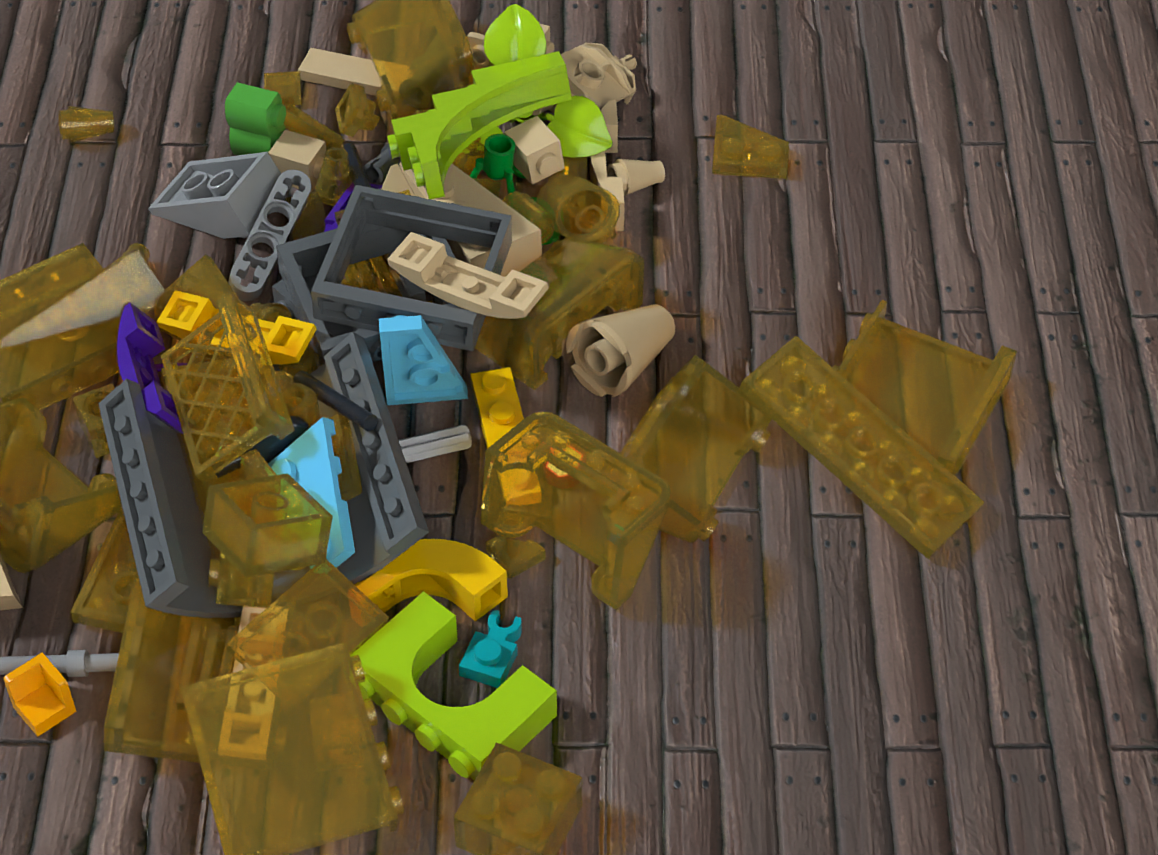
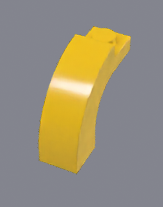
M420 539L381 570L353 586L352 590L347 593L350 617L363 629L397 603L407 598L418 596L424 591L428 595L450 600L476 622L508 597L507 571L487 554L467 544L446 539Z

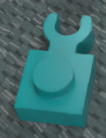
M492 611L488 617V635L475 631L459 664V676L496 688L503 684L518 655L517 644L514 642L520 638L522 633L521 617L516 616L511 626L503 628L499 626L500 611Z

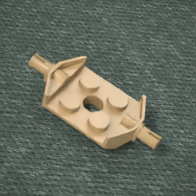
M584 43L561 54L567 68L571 96L577 95L589 98L601 110L608 100H616L618 102L624 99V103L627 105L635 94V75L630 70L636 68L637 61L635 57L631 59L632 55L629 54L618 59L603 44ZM557 104L535 110L532 115L537 116L546 110L554 113Z

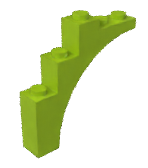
M559 51L472 70V85L432 95L435 109L391 120L394 134L387 135L392 159L400 157L403 171L412 169L417 187L425 186L429 199L445 197L444 180L448 168L456 157L473 141L493 128L518 116L543 107L572 100L566 64Z

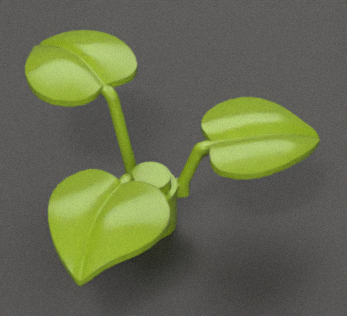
M517 4L508 6L489 26L484 37V51L493 65L546 54V37L541 25L528 10ZM571 96L572 100L558 103L554 115L544 112L537 115L542 121H551L547 127L560 140L563 157H590L608 150L613 145L602 112L592 100L584 96ZM534 111L518 116L508 122L513 123L517 121L521 124L535 117L532 115ZM497 126L473 141L456 157L452 164L475 167L476 159L483 158L485 140L491 135L503 134L502 130Z

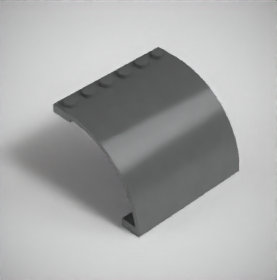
M354 332L349 334L324 356L325 363L310 375L374 414L378 418V424L371 431H366L295 384L245 404L219 410L185 413L190 430L184 435L174 431L149 413L145 408L140 384L127 378L98 403L146 607L165 613L201 618L241 617L243 605L281 610L299 607L338 593L366 579L392 562L429 533L364 337ZM286 416H299L305 419L310 427L322 417L334 419L336 435L331 436L334 456L340 457L342 473L337 476L341 499L347 501L355 553L326 577L313 575L265 470L254 473L249 465H246L218 478L211 465V462L239 450V437Z

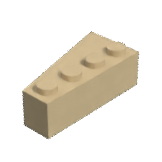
M400 162L399 167L414 195L429 199L425 186L417 187L412 169L403 171ZM451 164L444 180L445 197L431 200L454 203L512 216V244L501 276L506 277L512 269L522 272L543 263L541 229L454 164ZM446 239L456 259L483 269L485 268L491 248Z

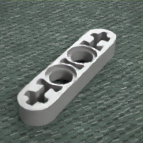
M295 169L287 170L278 177L231 269L228 287L231 294L238 300L252 301L263 292L278 262L276 245L288 242L308 202L311 181L302 171ZM295 184L299 186V189L294 193L289 204L284 200L288 188ZM273 212H280L288 218V224L283 227L273 226L268 221L267 216ZM256 243H266L273 249V254L266 258L258 257L253 253L251 247ZM250 266L256 269L253 281L247 287L240 285L241 279L243 280L246 277Z

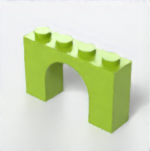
M423 591L347 658L350 675L349 684L359 697L364 700L370 698L379 705L392 723L396 725L403 724L415 733L417 740L424 748L431 752L436 750L448 759L449 764L456 773L464 778L471 777L483 787L557 716V690L522 665L491 695L476 704L464 707H448L426 698L416 687L420 676L458 641L456 615Z

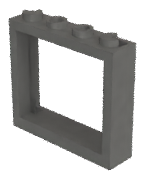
M355 185L311 290L314 319L379 332L380 318H392L398 315H421L440 345L474 351L486 315L465 309L342 285L341 282L365 223L491 248L484 269L501 275L512 244V216L454 203Z
M365 223L349 265L394 252L410 232ZM337 229L276 245L279 272L301 321L315 324L317 328L310 343L320 366L325 363L324 356L352 333L349 332L330 338L323 321L314 319L311 294L304 280L305 277L319 273ZM418 234L443 243L447 255L455 258L446 239ZM451 303L444 304L445 306L463 309ZM368 329L353 331L364 337L372 362L382 361L380 333Z

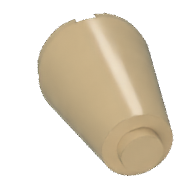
M653 304L580 322L570 330L566 340L567 354L572 351L575 364L571 366L574 375L587 390L597 396L603 397L609 394L615 397L628 389L673 338L675 334L674 319L664 307Z

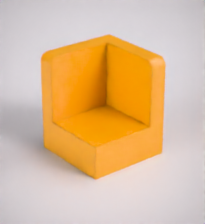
M43 652L3 678L13 708L37 737L77 712L68 682Z

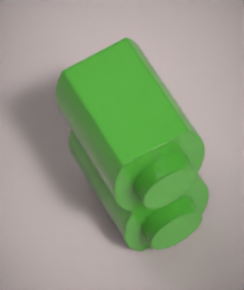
M236 83L225 100V116L230 127L229 140L231 150L234 155L269 152L284 130H286L284 124L286 107L282 104L281 96L278 92Z

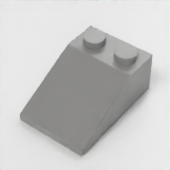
M268 152L190 161L148 209L152 215L223 239L237 237L245 239L248 238L281 172Z

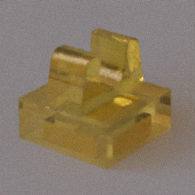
M350 83L335 108L340 134L354 137L358 129L372 131L380 120L379 116L373 115L377 105L375 102L367 99L363 86Z

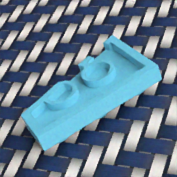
M398 315L392 318L379 319L387 405L468 399L466 383L421 315Z
M325 417L318 420L264 467L313 575L319 577H326L355 553L347 501L341 499L337 476L342 473L340 457L334 456L331 436L336 435L334 419Z

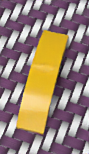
M177 290L174 291L156 321L160 328L202 348L229 357L264 364H292L299 362L317 330L315 324L278 316L274 323L214 308L209 298Z

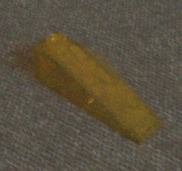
M131 250L90 277L86 284L69 291L55 301L52 306L41 310L0 338V345L2 348L121 317L124 306L129 302L144 313H147L162 303L158 296L164 293L165 289L138 250Z

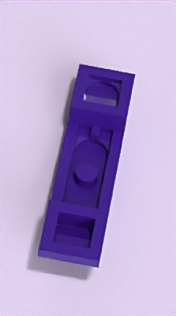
M129 302L124 306L117 337V358L122 380L124 381L127 378L140 384L146 410L174 431L184 435L190 428L182 402L161 387L153 360L155 356L165 349L159 326L156 321Z

